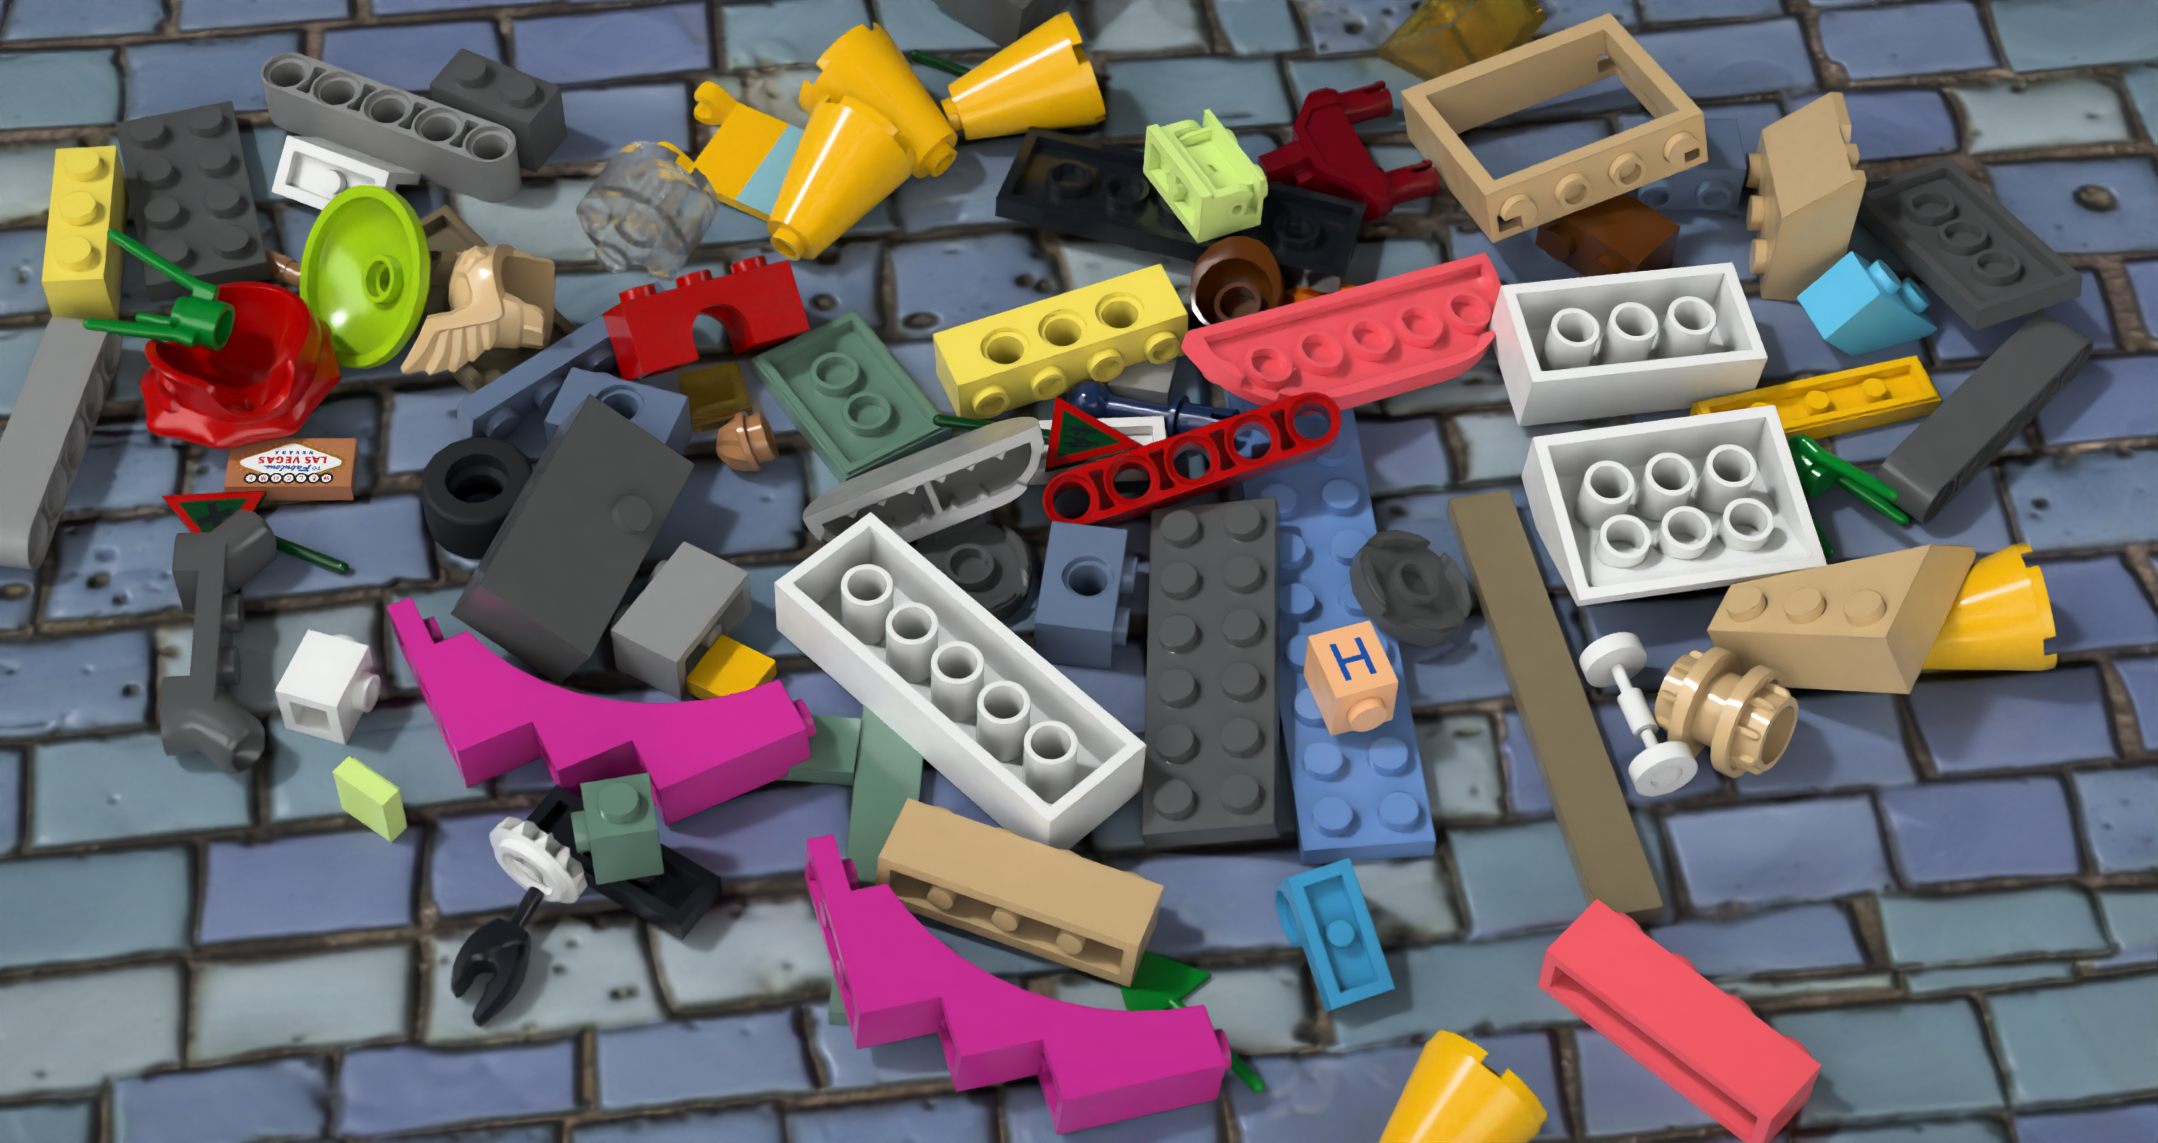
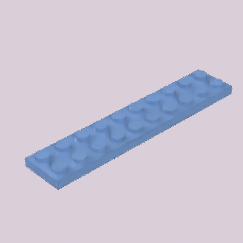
M1223 388L1225 404L1228 409H1238L1240 414L1263 407L1240 398ZM1353 408L1340 411L1342 422L1336 443L1328 452L1239 483L1241 501L1276 497L1280 510L1279 732L1301 865L1334 863L1350 858L1351 862L1432 856L1434 855L1436 844L1398 640L1380 629L1364 613L1352 592L1349 571L1353 558L1359 549L1377 533ZM1312 414L1306 417L1297 416L1294 420L1297 432L1307 439H1319L1330 430L1329 422L1322 414ZM1247 430L1237 436L1234 447L1244 458L1259 459L1268 452L1270 444L1266 436L1261 432ZM1370 620L1399 681L1393 720L1383 722L1380 726L1366 732H1356L1353 730L1331 736L1303 675L1308 636Z

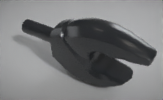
M529 887L509 921L495 917L482 925L468 937L456 956L452 967L451 991L457 999L464 995L477 975L484 972L495 974L492 980L485 985L484 995L479 1000L472 1014L473 1021L478 1027L486 1024L514 999L525 980L529 963L531 937L524 928L544 897V893L536 887Z

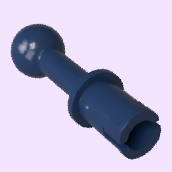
M1093 379L1077 383L1070 390L1066 401L1094 418L1164 416L1168 438L1240 414V411L1234 408L1228 409L1190 403L1189 397L1186 395H1177L1172 405L1115 396L1106 384L1094 381Z

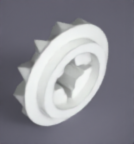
M507 817L490 832V842L498 863L525 890L528 891L529 887H536L544 893L543 900L570 904L576 902L587 888L588 884L584 876L583 866L579 861L571 857L570 848L556 841L552 833L547 834L540 830L534 822H523L519 818Z

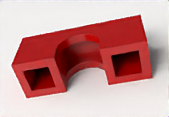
M761 255L730 265L732 271L730 275L713 279L710 269H706L675 279L677 287L675 289L657 293L654 284H646L619 293L621 303L602 315L622 379L635 382L680 370L699 360L693 339V325L697 315L712 317L724 326L730 337L735 355L789 341L810 330L789 259L768 265L765 255Z

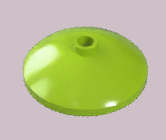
M374 185L354 186L335 196L325 206L309 233L300 268V297L312 308L317 317L327 322L330 326L338 364L341 366L369 369L388 362L408 343L422 320L430 293L432 266L427 237L412 206L401 195L391 189Z

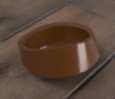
M1232 236L1212 244L1198 258L1191 273L1189 292L1196 328L1285 305L1284 277L1279 263L1266 245L1250 237Z

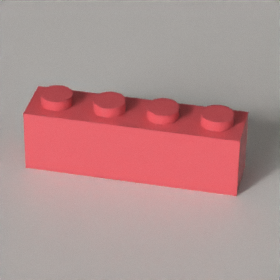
M1596 899L1545 952L1538 987L1744 1143H1770L1809 1100L1822 1064L1813 1059L1808 1050L1799 1041L1790 1036H1782L1755 1016L1752 1009L1742 999L1732 994H1725L1698 974L1696 968L1688 959L1680 954L1670 953L1644 934L1640 926L1628 915L1615 912Z

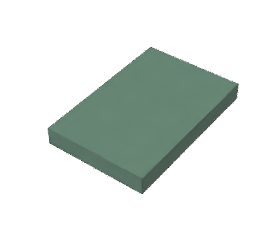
M856 309L751 358L753 374L840 484L952 439V428L939 427L933 423V417L941 414L940 411Z

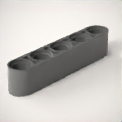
M2038 310L1887 457L1875 478L1899 492V499L1895 502H1889L1924 525L1932 521L2076 377L2089 358L2094 342L2044 310Z

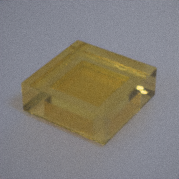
M738 362L678 375L680 393L689 396L691 426L694 434L721 428L733 419L736 413L745 411L748 416L753 414L752 404Z

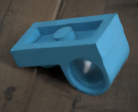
M1350 858L1288 877L1276 886L1274 900L1280 924L1293 947L1303 946L1325 1013L1395 989Z

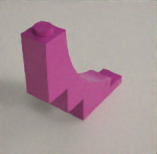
M412 597L387 606L398 646L467 788L542 758L555 786L558 784L581 798L580 783L649 772L654 805L665 826H668L789 775V767L811 759L808 738L816 735L812 716L802 699L792 702L780 679L747 691L712 699L679 703H638L608 700L576 693L525 673L491 652L468 631L444 640L434 616L423 620Z
M834 834L807 839L805 880L856 1050L938 1033L956 1092L1037 1075L1057 1135L1218 1099L1224 1072L1231 1068V1052L1224 1031L1221 1028L1213 1029L1205 1004L1171 1010L1125 1011L1101 1009L1058 1001L1019 988L987 973L962 958L933 936L906 909L888 884L859 889L854 862L851 858L841 859Z

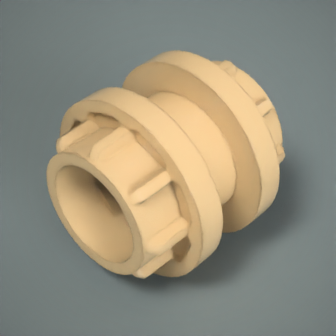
M1720 646L1713 647L1705 653L1693 650L1681 656L1673 664L1663 680L1654 711L1657 725L1663 728L1664 733L1667 734L1668 741H1681L1688 744L1695 758L1705 745L1710 747L1712 767L1729 777L1737 778L1747 771L1759 775L1763 771L1771 769L1786 750L1798 718L1797 700L1791 697L1789 690L1785 688L1782 674L1764 665H1758L1749 670L1744 676H1741V660L1736 653Z

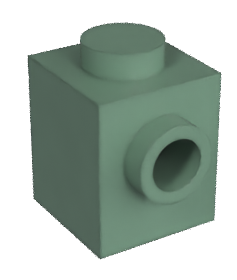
M649 772L580 783L584 810L571 812L577 853L591 851L596 885L664 874Z

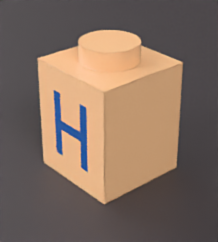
M1370 620L1308 636L1303 675L1331 736L1353 730L1356 732H1366L1380 726L1383 722L1393 720L1399 681Z

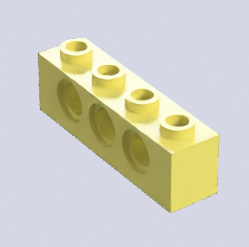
M1160 263L934 333L936 372L957 417L978 420L993 418L1018 407L1041 400L1053 399L1060 394L1069 392L1077 383L1083 380L1093 379L1094 381L1107 382L1116 378L1126 366L1149 360L1152 364H1164L1173 360L1178 354L1179 357L1186 355L1181 349V345L1188 331V313Z

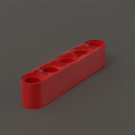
M1318 392L1302 393L1063 472L1052 478L1045 487L1043 505L1046 517L1050 524L1052 521L1106 527L1149 513L1151 510L1161 509L1321 456L1328 452L1336 443L1342 422L1340 410L1335 401L1326 394ZM1309 410L1320 412L1329 422L1330 430L1319 439L1311 440L1304 438L1297 432L1294 426V420L1299 414ZM1247 430L1261 432L1268 439L1270 449L1259 459L1244 458L1234 447V440L1240 433ZM1192 449L1201 451L1210 462L1209 470L1198 479L1182 477L1174 467L1175 459L1180 453ZM1130 469L1142 471L1150 480L1148 491L1137 499L1122 497L1114 488L1115 480L1120 473ZM1067 489L1083 491L1090 499L1089 509L1079 518H1063L1054 509L1056 498L1060 493Z

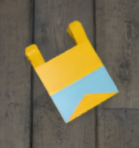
M703 82L694 93V99L699 101L694 108V117L706 125H721V127L695 162L675 145L665 141L658 142L649 154V159L654 162L649 169V176L658 184L666 186L683 185L768 222L804 130L739 103L726 90L713 82Z

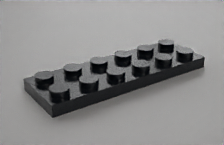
M1031 126L996 197L995 216L1019 221L1024 224L1067 232L1085 238L1123 245L1141 251L1179 258L1196 263L1198 258L1212 244L1232 236L1250 237L1259 240L1269 248L1280 265L1284 283L1299 287H1311L1312 290L1329 294L1339 291L1345 279L1365 223L1368 203L1267 180L1268 194L1263 199L1261 225L1197 243L1143 173L1145 152Z

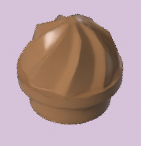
M745 411L736 413L733 419L719 429L716 453L730 468L739 471L758 472L764 470L766 462L778 459L776 439L771 425L762 411L749 416Z

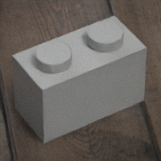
M683 541L669 560H661L654 567L648 579L647 587L633 604L624 605L616 614L610 629L616 668L682 700L687 694L685 679L721 634L731 638L752 612L749 572Z

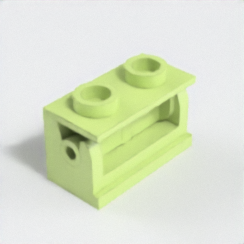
M1210 109L1204 110L1202 127L1194 120H1183L1162 127L1158 124L1147 126L1143 173L1197 243L1261 225L1263 199L1268 194L1266 176L1262 168L1258 164H1253L1240 148L1234 133L1230 129H1225Z

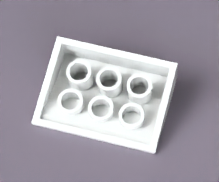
M1775 405L1532 438L1521 477L1536 530L1577 607L1728 586L1827 565Z

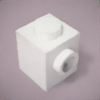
M308 629L275 689L284 726L289 730L346 745L362 713L370 712L375 706L380 692L381 680L380 676L375 673L368 645L361 644L358 640L347 635L336 634L331 636Z

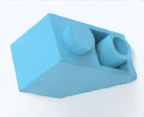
M1852 250L1796 297L1823 339L1853 357L1928 337L1938 329L1925 310L1931 305V302L1916 282L1909 277L1900 281L1892 269L1882 260L1878 259L1871 263Z

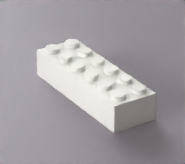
M871 512L774 582L777 630L918 751L926 761L1003 828L1014 832L1018 836L1050 847L1069 850L1142 790L1146 744Z

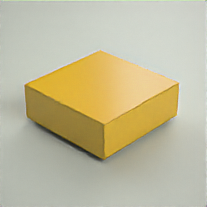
M721 634L686 677V690L702 700L747 691L772 681L777 674L776 660Z

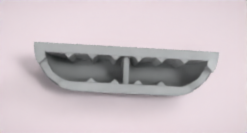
M1017 417L998 421L861 474L837 485L815 499L804 510L803 520L816 539L829 543L871 512L904 541L909 543L1001 507L1022 495L1038 470L1044 450L1043 435L1039 421L1033 417Z

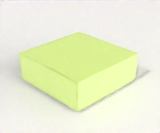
M350 756L332 771L343 810L391 843L407 828L400 790L397 786L356 758H351Z

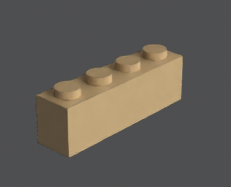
M910 798L907 799L878 856L875 886L888 884L908 911L1129 988L1132 985L1156 928L1164 885L1147 880L1139 874L1121 871L1083 858L1072 851L1056 849L1018 836L1008 829L995 828L954 814L944 807L931 806Z

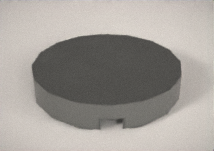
M975 516L917 539V545L914 549L1000 622L1013 616L1027 600L1032 583V563L1029 548L1016 531L1002 524L1001 529L995 525L987 524V518Z
M1400 530L1378 532L1355 554L1349 571L1352 592L1362 610L1380 629L1404 643L1423 647L1444 644L1463 626L1464 619L1470 613L1472 601L1469 586L1456 562L1445 552L1439 557L1432 550L1428 549L1427 547L1431 542L1424 537Z

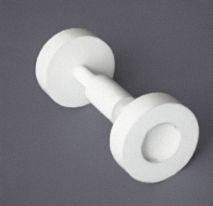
M1629 632L1609 634L1594 641L1583 651L1579 659L1580 667L1587 682L1592 686L1608 687L1618 685L1621 694L1618 696L1617 701L1635 739L1643 740L1646 750L1636 756L1628 768L1629 776L1636 791L1643 796L1649 797L1673 792L1687 784L1695 776L1698 764L1688 744L1681 741H1668L1659 744L1655 737L1659 729L1642 690L1640 688H1633L1629 680L1637 675L1647 662V654L1639 637Z

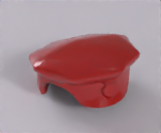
M232 282L217 285L220 287L218 300L232 304L235 308V321L231 336L227 344L220 351L199 345L192 348L176 342L168 341L166 343L156 339L146 343L145 355L151 366L141 376L139 385L144 400L146 426L149 432L213 449H231L296 434L341 379L332 332L327 322L317 317L312 308L295 293L283 287L263 282Z

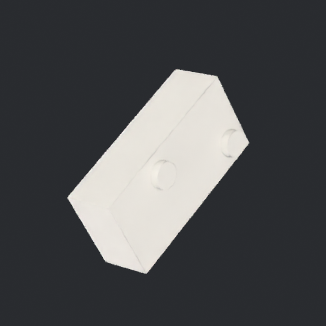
M1733 262L1501 285L1489 325V330L1494 331L1496 334L1492 345L1519 427L1689 409L1693 402L1756 389L1768 359Z

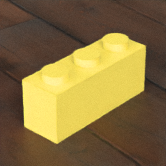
M117 146L56 149L42 273V285L52 317L96 318L119 321L125 249L111 241L107 237V232L109 229L114 228L126 235L130 197Z

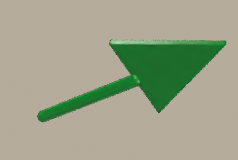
M1145 951L1131 987L1118 985L1127 1011L1171 1010L1187 1007L1181 1000L1211 978V974ZM1230 1049V1069L1254 1092H1263L1265 1089L1264 1081Z

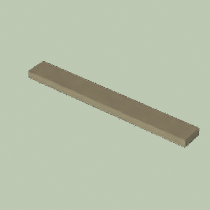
M1509 489L1449 499L1447 507L1449 521L1587 906L1589 907L1598 899L1613 911L1628 915L1636 923L1661 919L1664 909L1662 898Z

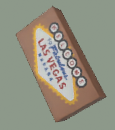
M278 438L231 448L229 450L224 483L225 492L266 491L267 495L264 500H354L360 452L357 438Z

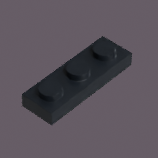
M557 784L525 821L534 822L540 830L547 834L552 833L556 841L570 848L571 857L579 861L583 866L588 887L683 940L722 893L721 877L660 843L664 874L596 885L591 851L577 853L571 812L584 810L583 799Z

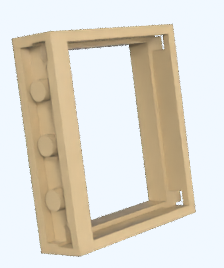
M1611 13L1400 91L1409 140L1425 160L1429 159L1433 162L1432 167H1436L1441 180L1492 243L1708 161L1704 113ZM1607 53V56L1597 59L1598 56ZM1616 75L1655 118V120L1496 180L1490 176L1457 136L1461 132ZM1497 216H1501L1504 221L1513 218L1514 220L1498 226Z

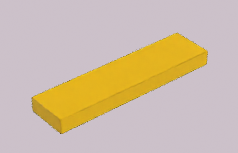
M1914 355L1693 402L1689 416L1775 405L1787 441L1798 434H1805L1812 440L1931 415L1940 406L1941 398L1918 356Z

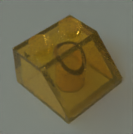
M1425 0L1376 50L1383 60L1424 81H1428L1533 42L1534 40L1531 36L1547 20V17L1536 0Z

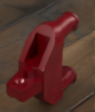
M1382 80L1371 85L1340 93L1328 87L1310 91L1293 126L1292 141L1277 150L1259 156L1257 162L1268 181L1368 203L1365 222L1388 216V213L1392 212L1395 205L1428 196L1434 197L1439 195L1440 192L1439 175L1436 167H1432L1433 162L1431 160H1422L1420 163L1384 172L1383 169L1378 168L1377 165L1375 166L1352 125L1381 117L1387 118L1392 115L1393 102L1389 88H1385L1386 83Z

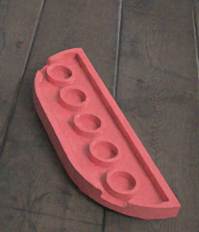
M1481 253L1193 329L1186 332L1181 349L1209 382L1220 385L1227 391L1254 404L1266 406L1302 393L1318 392L1326 394L1334 400L1339 410L1342 411L1445 382L1460 376L1474 367L1484 357L1496 335L1494 331L1489 330V325L1501 283L1486 253ZM1309 410L1302 412L1298 416L1306 417L1321 413Z

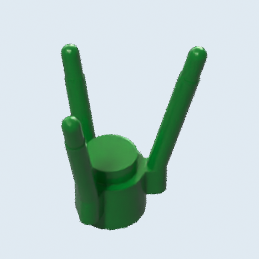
M109 229L107 237L111 241L193 293L190 297L181 296L177 299L170 317L139 312L135 316L138 323L86 318L83 321V327L87 330L107 332L109 334L172 341L192 348L199 345L216 351L223 349L234 327L235 308L232 304L218 300L220 287L200 281L135 239L128 237L117 229Z
M1798 434L1787 441L1804 495L1808 494L1812 498L1820 497L1829 490L1833 483H1836L1898 525L1903 527L1909 524V517L1885 500L1897 501L1900 496L1897 490L1823 449L1805 434ZM1812 516L1825 558H1831L1834 555V550Z

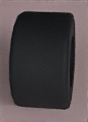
M471 437L453 442L434 454L423 470L420 486L425 517L432 538L448 552L464 558L482 559L533 472L528 457L515 445L490 437ZM479 493L497 494L493 499L480 503L463 501L469 496Z

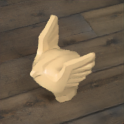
M495 244L483 248L476 245L463 252H441L439 257L431 264V285L449 288L448 301L451 311L427 315L420 334L400 369L405 374L426 371L429 375H433L447 369L455 373L468 361L474 362L485 350L492 348H548L554 322L556 286L554 262L547 258L534 257L526 252L515 250V248L508 244Z

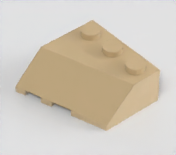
M1829 92L1761 130L1756 153L1746 154L1747 172L1744 188H1753V195H1750L1747 205L1746 226L1748 231H1756V239L1752 240L1750 249L1749 269L1750 274L1759 275L1761 299L1798 301L1797 296L1846 256L1867 179L1864 170H1856L1860 154L1857 144H1850L1852 125L1843 92Z
M1930 544L1731 584L1707 628V632L1714 647L1720 646L1739 656L1742 665L1741 676H1744L1749 670L1758 665H1764L1782 674L1786 688L1910 694L1970 570L1976 553L1973 546Z

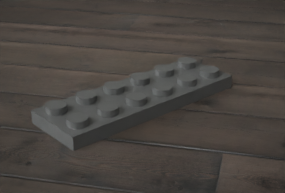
M1276 497L1151 510L1144 742L1146 744L1143 777L1142 837L1147 849L1278 838L1280 510Z

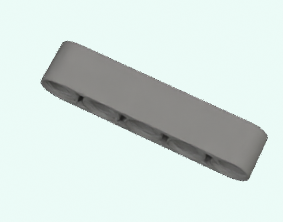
M279 53L265 61L261 68V80L270 118L275 125L282 129L305 137H320L418 172L421 174L420 179L485 202L497 203L511 199L519 192L522 186L516 138L511 130L502 125L299 53Z
M54 316L50 319L0 441V566L37 570L43 563L117 372L122 352V335L87 330L83 327L84 319Z

